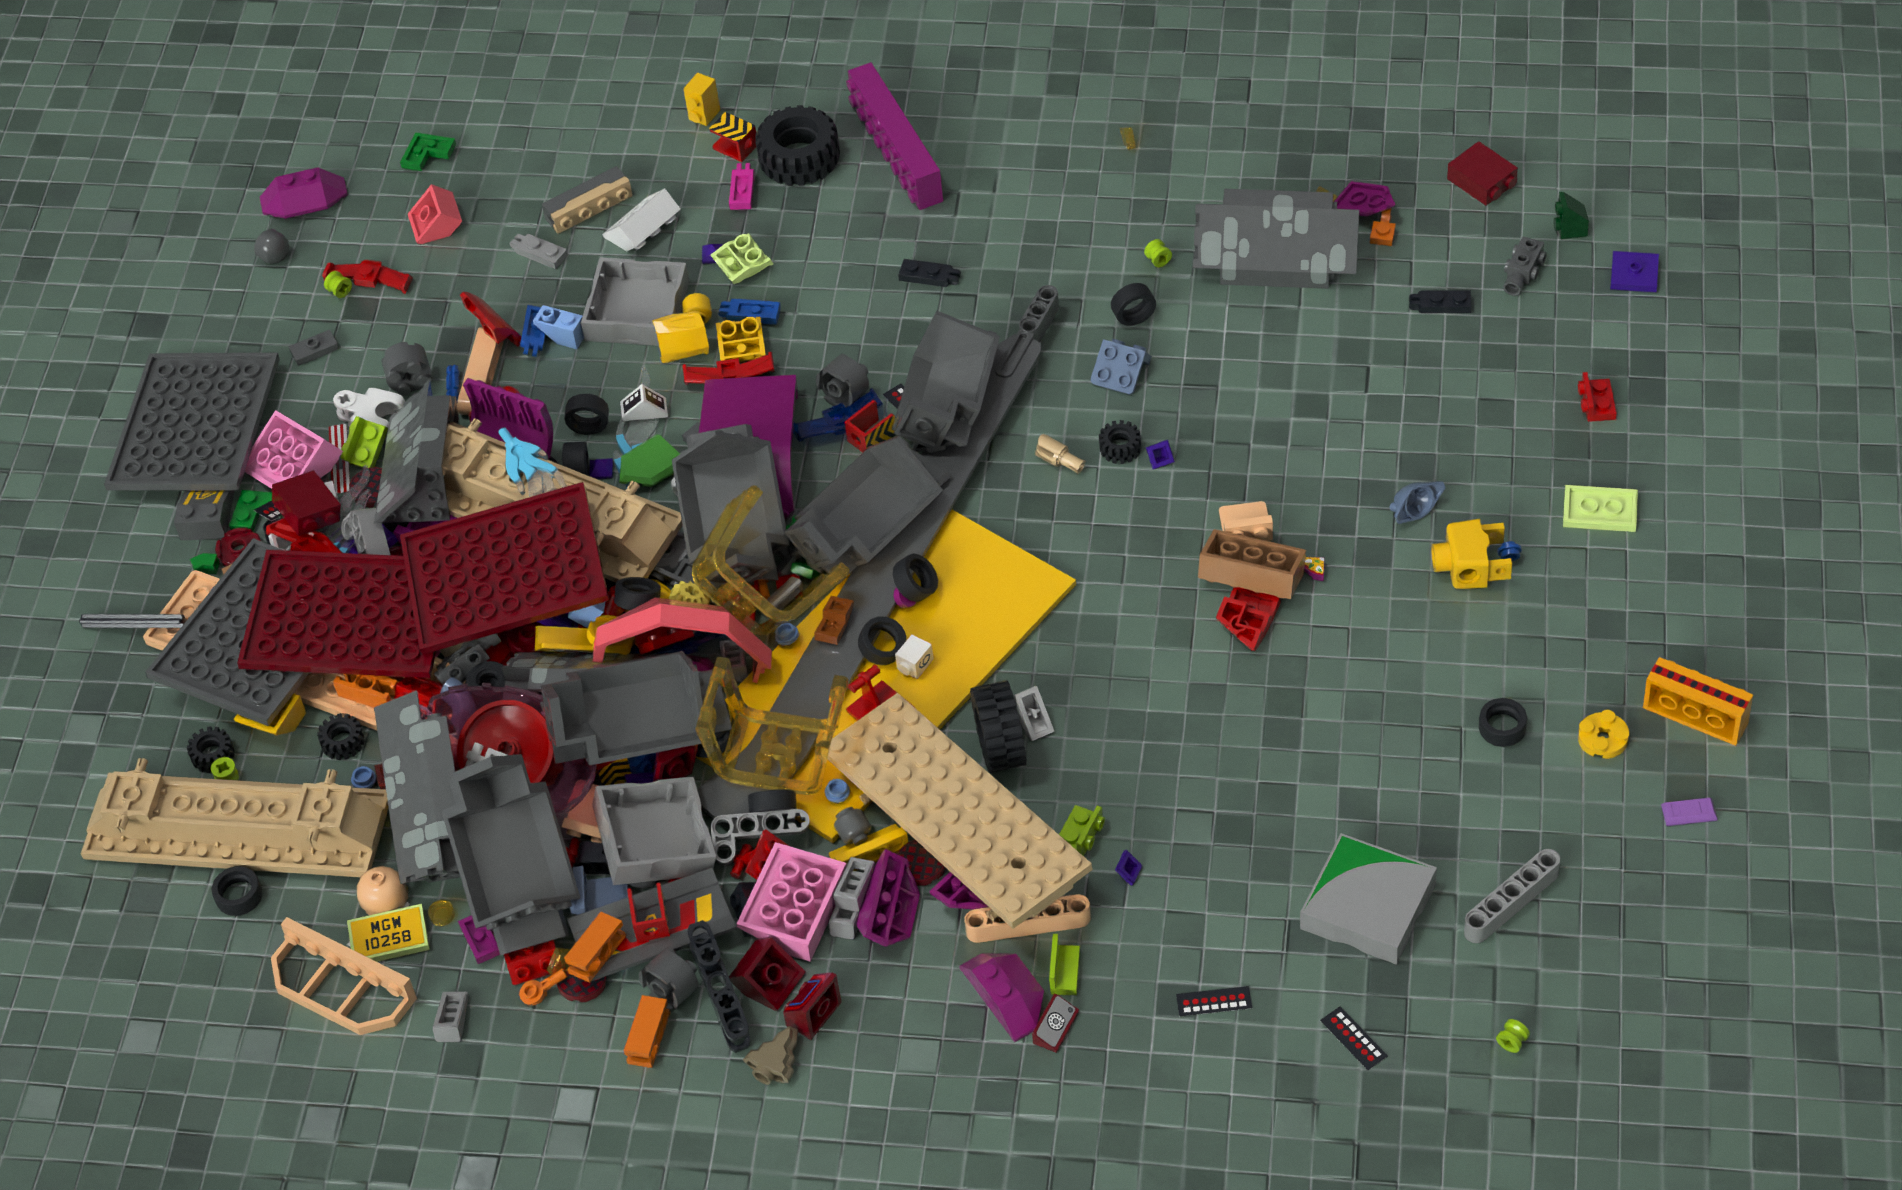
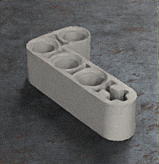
M376 508L352 510L343 519L341 524L342 535L346 540H355L358 554L390 555L382 523L374 524Z
M802 809L717 816L711 823L712 844L716 854L715 861L722 866L732 864L736 857L735 840L760 838L765 829L776 837L804 834L809 828V816ZM797 816H800V819L805 821L801 823L799 828L796 827L795 823H788V829H784L783 817H787V822L795 821ZM770 818H776L780 821V826L775 830H770L767 828L766 822ZM751 820L755 823V828L750 832H745L741 829L742 822ZM726 822L729 824L730 829L725 834H719L716 831L717 824ZM728 847L731 849L732 854L727 859H721L717 855L719 849Z

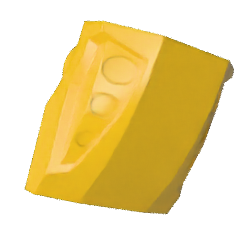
M697 310L671 314L652 320L657 334L662 363L700 354H709L705 325Z
M746 317L742 321L725 320L721 323H716L721 361L739 358V362H744L766 355L760 317Z

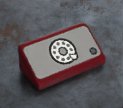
M1054 993L1032 1033L1033 1044L1057 1053L1076 1019L1079 1009Z

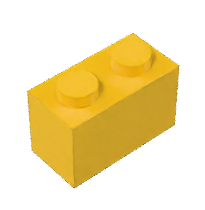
M696 73L684 87L689 120L707 126L720 111L716 81L714 78Z

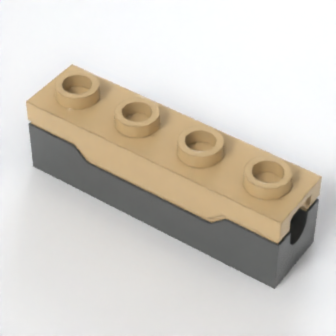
M615 166L542 203L545 220L559 234L632 197L630 181Z

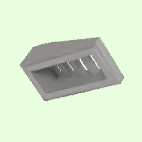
M731 639L719 641L724 683L728 685L742 682L748 676L745 651Z
M850 857L833 894L837 908L856 912L860 910L875 867L874 861ZM854 869L864 870V873H862V872H856V871H853V870H854Z
M835 907L829 920L830 935L854 939L858 930L856 924L860 910L856 912Z
M468 992L442 993L433 1024V1032L437 1042L461 1041L469 997ZM448 1003H459L456 1005H448Z

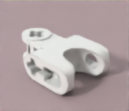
M369 388L365 395L350 390H343L338 392L333 398L334 405L337 407V417L343 422H349V427L356 416L388 427L389 422L382 417L393 414L395 411L398 412L405 403L401 395L377 388Z

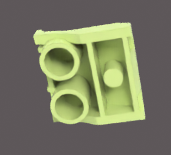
M749 233L741 234L735 240L728 241L711 254L713 260L733 284L740 283L767 266L773 265L771 259L764 254Z

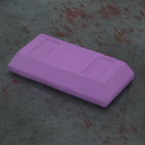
M1712 798L1661 804L1666 826L1717 821Z

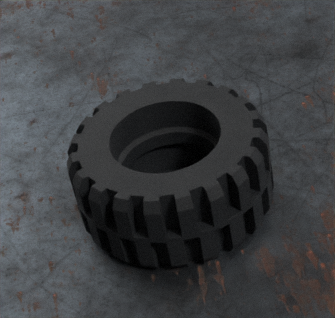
M797 105L794 108H791V106L785 107V110L782 111L779 109L772 116H767L756 132V148L760 167L769 178H774V181L780 184L783 182L788 186H793V184L805 186V183L809 182L813 184L817 182V179L820 178L822 180L825 178L828 172L831 173L839 161L840 147L836 124L825 112L821 110L816 111L814 107L808 106V108H804L803 105ZM795 143H809V145L802 148H785Z

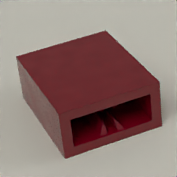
M1478 141L1448 163L1447 179L1487 206L1516 185L1518 167Z
M314 470L272 484V502L298 536L340 522L341 504Z

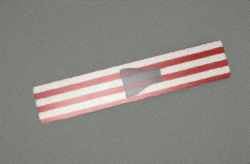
M347 425L329 426V442L342 449L343 444L347 441ZM340 457L331 470V481L334 483L337 494L350 492L349 463Z

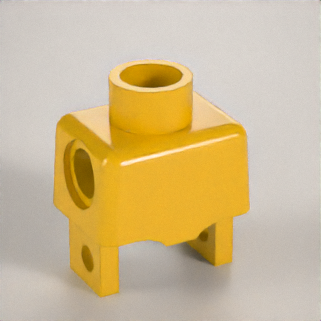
M1473 519L1448 524L1446 527V542L1434 543L1431 546L1434 572L1450 571L1452 585L1456 589L1487 588L1488 581L1511 579V558L1488 560L1487 556L1489 545L1504 543V523L1481 525L1480 519Z

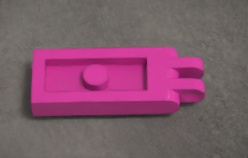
M737 163V169L732 170L729 197L730 210L752 209L755 172L754 169H751L750 163L745 164V169H742V163Z

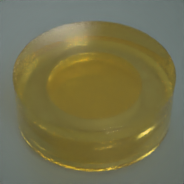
M446 900L435 901L428 909L430 921L437 926L449 924L455 916L452 904Z

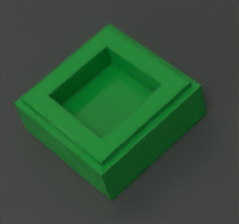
M803 561L792 563L790 570L792 573L809 579L819 578L822 574Z

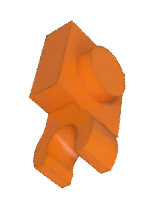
M1392 208L1381 212L1380 222L1373 221L1370 244L1392 246L1396 230V224L1390 223Z

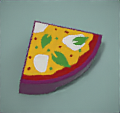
M1306 557L1304 572L1312 576L1314 580L1324 581V557Z

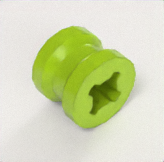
M1160 239L1151 241L1145 247L1144 254L1148 259H1151L1155 267L1165 266L1172 258L1171 250L1165 247L1164 242Z
M333 271L325 278L324 288L329 292H333L336 297L343 298L351 291L352 281L347 277H343L340 272Z
M222 757L215 760L211 765V773L214 779L239 780V773L232 759Z
M1508 1019L1504 1024V1031H1500L1497 1034L1496 1040L1505 1050L1517 1053L1522 1048V1041H1526L1530 1036V1032L1521 1022Z

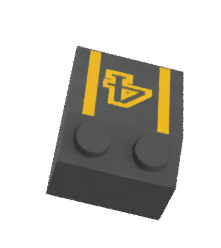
M185 490L177 504L174 519L180 540L222 539L228 531L234 490Z

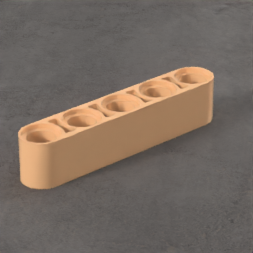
M479 327L458 397L457 408L459 415H469L471 411L470 400L463 386L467 378L492 385L503 346V341L497 344L485 334L482 327Z
M1081 894L1062 896L1035 917H1029L1031 919H1026L1014 929L1001 917L991 921L986 914L987 911L991 910L990 907L969 911L964 921L967 938L974 943L1076 929L1089 924L1091 920L1090 902L1086 896Z

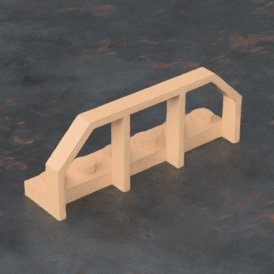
M288 917L281 923L285 940L271 957L278 994L359 1035L397 1026L417 1000L410 978ZM297 944L304 947L310 954L314 956L318 954L326 959L300 993L282 985L279 966L294 945L296 946ZM340 965L346 968L350 974L354 976L360 975L363 978L335 1012L309 998L332 968ZM371 984L386 988L396 997H404L390 1016L359 1024L346 1017Z

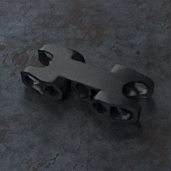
M703 920L690 924L688 927L690 950L713 1005L726 1044L734 1053L745 1050L750 1045L748 1023L722 961L709 924ZM702 928L707 931V933L703 932L692 936L696 929ZM719 982L726 985L722 990H714L712 988L714 984ZM745 1038V1041L740 1045H735L731 1042Z

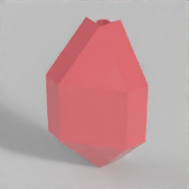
M655 597L597 627L594 640L593 662L602 663L606 646L660 626L726 634L753 658V683L758 682L759 675L764 674L765 668L771 669L772 650L723 606Z

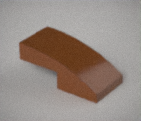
M835 596L829 598L823 609V618L814 632L815 640L838 645L849 621L854 600Z

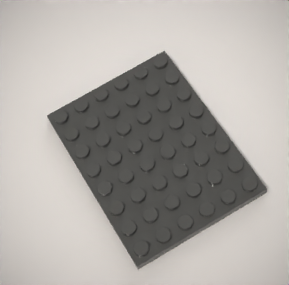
M149 353L104 483L106 490H239L280 360L278 353Z
M253 538L145 673L147 678L269 726L310 672L239 669L237 662L266 550H282Z

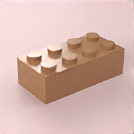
M1214 529L1200 553L1198 578L1209 582L1230 585L1235 588L1253 590L1256 593H1266L1278 598L1291 599L1304 575L1306 550Z

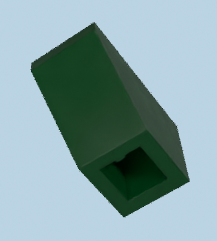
M1559 192L1558 202H1555L1557 217L1553 219L1554 230L1559 231L1561 240L1587 237L1589 219L1585 205L1567 193Z

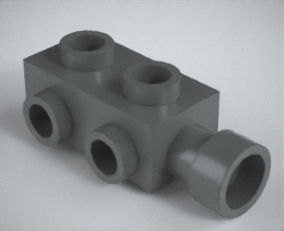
M1523 236L1519 245L1515 244L1512 258L1507 260L1504 272L1507 273V279L1503 289L1507 294L1517 296L1520 294L1524 284L1529 285L1531 279L1536 280L1539 273L1538 265L1544 264L1547 252H1544L1543 241Z
M495 633L478 638L477 640L464 642L461 648L452 655L445 657L442 663L436 667L435 676L442 684H445L452 677L464 683L473 667L490 659L486 650L491 646L495 647L502 640ZM471 646V648L465 652V649Z

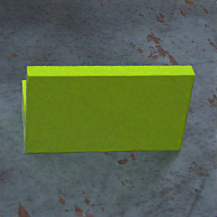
M1053 934L1049 974L1051 995L1055 993L1057 995L1077 996L1080 946L1059 945L1058 934Z

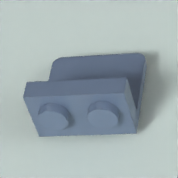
M1103 339L1091 376V383L1131 395L1135 391L1142 365H1149L1152 356L1146 352L1144 347L1138 345L1129 347L1125 346V342L1112 339V341H1107Z
M583 866L573 867L580 899L571 902V914L579 915L628 897V884L613 885L611 877L587 880Z

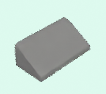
M795 577L789 578L758 607V610L768 620H771L803 591L802 581Z

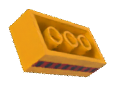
M1659 657L1646 680L1643 708L1737 746L1749 723L1753 694L1748 693L1744 689L1728 685L1719 679L1703 675L1696 670L1678 665L1671 660Z

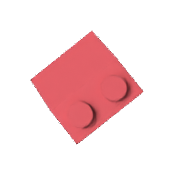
M432 184L408 213L418 244L449 237L462 222L453 192Z

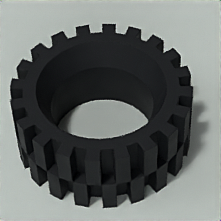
M1008 680L970 688L976 730L988 772L994 773L1027 765L1020 718Z

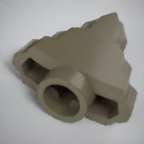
M791 1026L777 1033L772 1041L763 1042L757 1050H750L743 1059L744 1063L753 1069L752 1074L759 1082L769 1085L772 1080L783 1084L789 1083L794 1073L792 1068L795 1061L793 1050L797 1046L798 1029Z

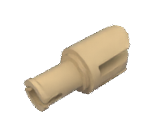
M1040 435L1035 452L1036 456L1056 467L1064 465L1077 474L1083 470L1085 460L1069 453L1068 446L1048 435Z

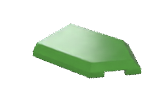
M656 434L621 456L619 483L629 484V482L634 481L642 484V486L653 487L674 473L672 459L680 455V453L660 434Z

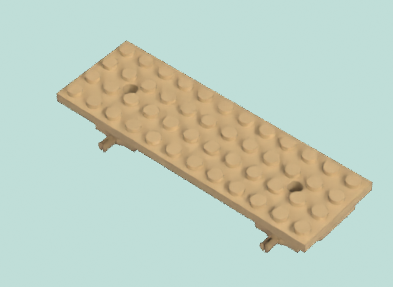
M476 418L473 419L468 428L454 422L448 423L442 469L449 512L454 517H463L583 482L586 487L604 577L615 583L627 577L648 578L683 526L680 512L635 495L640 486L634 481L630 482L626 490H622L540 456L537 458L552 464L559 470L556 475L552 476L549 473L537 471L538 473L529 483L525 474L520 473L523 482L516 485L506 470V443L477 432L482 423L478 419L476 420Z
M898 693L820 747L821 754L864 792L859 797L865 805L873 800L991 908L990 911L986 912L991 921L1001 917L1014 929L1029 917H1035L1073 888L1074 883L1093 870L1091 862Z
M138 758L135 770L108 773L104 787L100 790L86 830L88 834L81 851V856L86 860L224 869L242 866L255 871L361 877L373 865L389 809L387 793L384 789L352 788V786L338 785L335 783L338 772L333 769L332 772L331 769L327 770L324 782L316 784L303 783L302 785L161 776V774L145 772L148 760Z

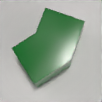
M202 553L190 559L194 570L205 574H217L220 566L217 554Z

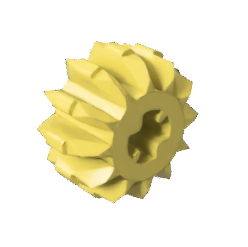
M690 580L688 583L680 581L679 584H674L669 599L709 604L710 595L707 593V588L700 587V583L693 584Z

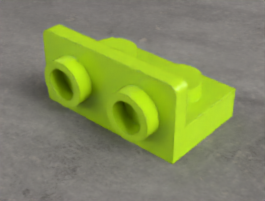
M356 416L349 427V435L346 443L342 446L341 450L343 452L340 458L365 469L375 467L388 432V427Z
M1075 805L1059 833L1064 840L1083 856L1087 850L1090 851L1092 849L1096 832H1100L1104 826L1105 817H1103L1102 807L1097 805L1095 810L1091 811Z

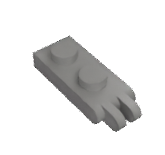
M517 234L509 243L517 254L557 269L568 256L567 249L531 234H526V236Z

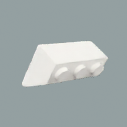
M664 188L643 199L602 235L605 239L625 251L633 248L637 251L646 244L645 239L650 236L652 238L661 231V225L664 223L668 225L676 219L675 214L680 208Z

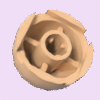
M385 866L374 867L361 876L357 885V899L361 908L368 915L396 910L399 907L403 908L408 899V887L406 883L400 884L399 873L393 868Z

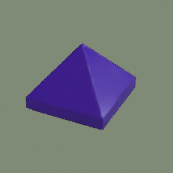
M724 244L702 246V264L716 263L711 254Z
M1168 440L1146 447L1153 470L1175 462Z
M613 458L590 460L589 476L595 479L613 478Z
M1124 850L1115 871L1132 886L1136 881L1142 864L1128 850Z

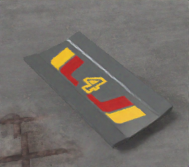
M713 868L661 885L669 924V937L637 943L628 897L568 918L575 942L579 940L600 912L622 920L623 926L619 930L624 931L626 937L592 981L653 960L667 947L672 948L674 951L689 947L688 927L690 924L701 920L709 924L714 937L737 930ZM657 887L633 895L638 922L662 918ZM652 927L646 929L645 931L653 932L656 931L658 928ZM699 928L693 932L692 936L699 935L703 932L707 933V931L705 929Z

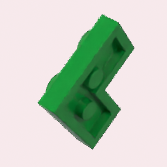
M415 132L400 161L401 168L422 171L429 156L449 159L456 146L455 138Z
M242 490L229 524L230 530L248 528L254 532L260 516L254 509L272 501V492Z

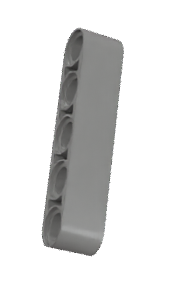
M1553 849L1541 850L1471 909L1465 917V938L1472 943L1483 942L1554 882L1559 875L1560 855L1557 851Z

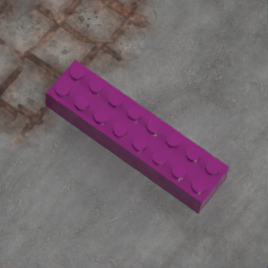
M872 62L848 70L849 80H846V83L851 93L848 96L852 108L857 109L860 121L865 122L866 130L869 135H873L876 147L881 148L884 160L890 162L893 174L895 176L898 175L902 189L908 191L911 203H915L918 209L922 210L943 202L941 174L938 166Z

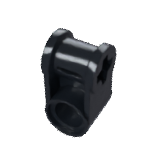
M591 841L580 842L574 867L583 866L585 874L610 875L603 844Z

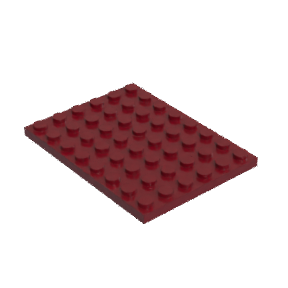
M583 482L400 534L419 650L422 655L609 601L586 487Z
M266 550L237 662L239 669L431 678L436 651L422 655L419 650L403 556Z

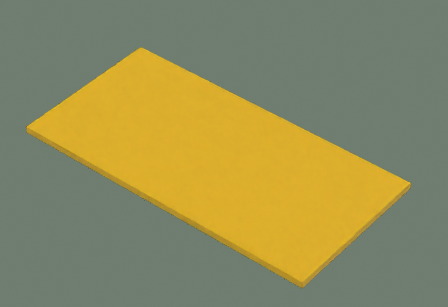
M954 510L950 511L924 556L933 565L937 573L938 588L924 600L916 602L914 606L901 608L896 605L889 617L896 620L903 627L906 633V641L911 635H914L932 644L934 659L918 679L902 674L897 669L896 661L888 665H877L881 673L871 679L873 687L881 680L911 703L939 730L970 699V688L982 686L1076 586V579ZM914 573L912 578L921 586L918 576ZM850 574L796 627L799 631V636L794 643L790 645L779 644L772 651L771 669L765 668L764 674L759 675L757 683L752 682V671L725 699L738 727V737L734 745L719 756L710 758L696 756V758L719 771L748 746L814 637V632L823 618V609L831 596H838ZM881 630L873 646L881 651H892L895 648L896 642L889 633ZM865 658L853 681L858 678L860 672H866L874 663L869 662ZM848 687L809 757L794 777L781 788L796 792L797 809H802L808 814L810 819L809 829L831 843H834L839 838L834 828V822L836 821V815L840 811L848 807L864 811L873 802L871 800L865 805L859 797L864 792L825 758L820 751L822 745L857 722L855 718L846 712V708L862 696L861 688L853 693ZM841 779L846 782L850 789L849 797L840 803L830 802L825 796V788L829 781ZM800 816L795 817V820L799 823L805 822L800 819Z

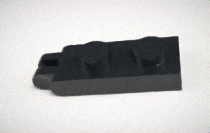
M904 259L898 277L899 281L947 287L948 284H958L961 271L947 264Z
M1422 290L1418 294L1409 295V308L1411 310H1418L1420 313H1471V290Z

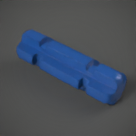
M449 365L446 368V395L456 396V402L458 403L459 369L457 365Z

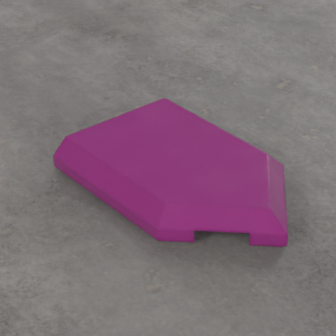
M1351 181L1334 201L1337 202V209L1359 210V216L1365 217L1395 206L1388 186Z

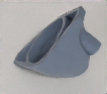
M1442 481L1416 482L1401 488L1395 494L1394 502L1390 504V510L1395 512L1396 522L1398 524L1410 522L1427 515L1445 490L1444 483Z

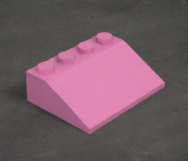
M275 410L252 446L245 472L272 489V484L313 470L320 478L332 470L343 451Z
M775 842L738 919L737 927L758 939L772 937L790 956L811 962L836 907L833 894L846 868V863Z

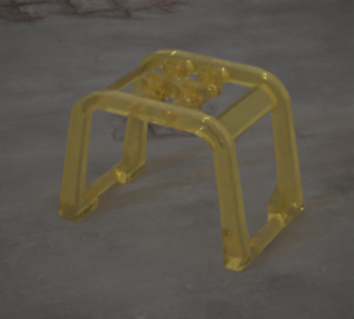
M753 485L726 504L692 565V577L697 587L716 605L723 606L754 635L763 636L771 634L781 624L796 619L849 574V568L840 562L826 575L822 573L817 576L783 611L773 606L730 568L725 560L727 547L745 517L763 494V491ZM715 570L727 581L726 584H722L718 589L706 578ZM758 608L770 619L762 624H758L750 616Z
M717 657L695 728L714 772L722 779L739 785L770 790H793L796 794L804 795L820 791L835 729L838 728L848 678L834 675L829 693V703L832 704L827 719L770 712L751 708L744 703L734 678L730 659ZM719 683L725 691L732 710L736 713L724 756L715 737L717 715L715 708L712 707ZM749 721L768 725L767 731H764L761 735V749L755 756L757 765L755 773L735 770ZM778 727L792 729V733L785 739L786 746L778 743L776 734ZM802 730L818 733L815 743V757L808 781L789 779V776L796 771V755L802 750L800 738ZM772 758L779 760L781 769L779 777L765 775V772L772 767Z

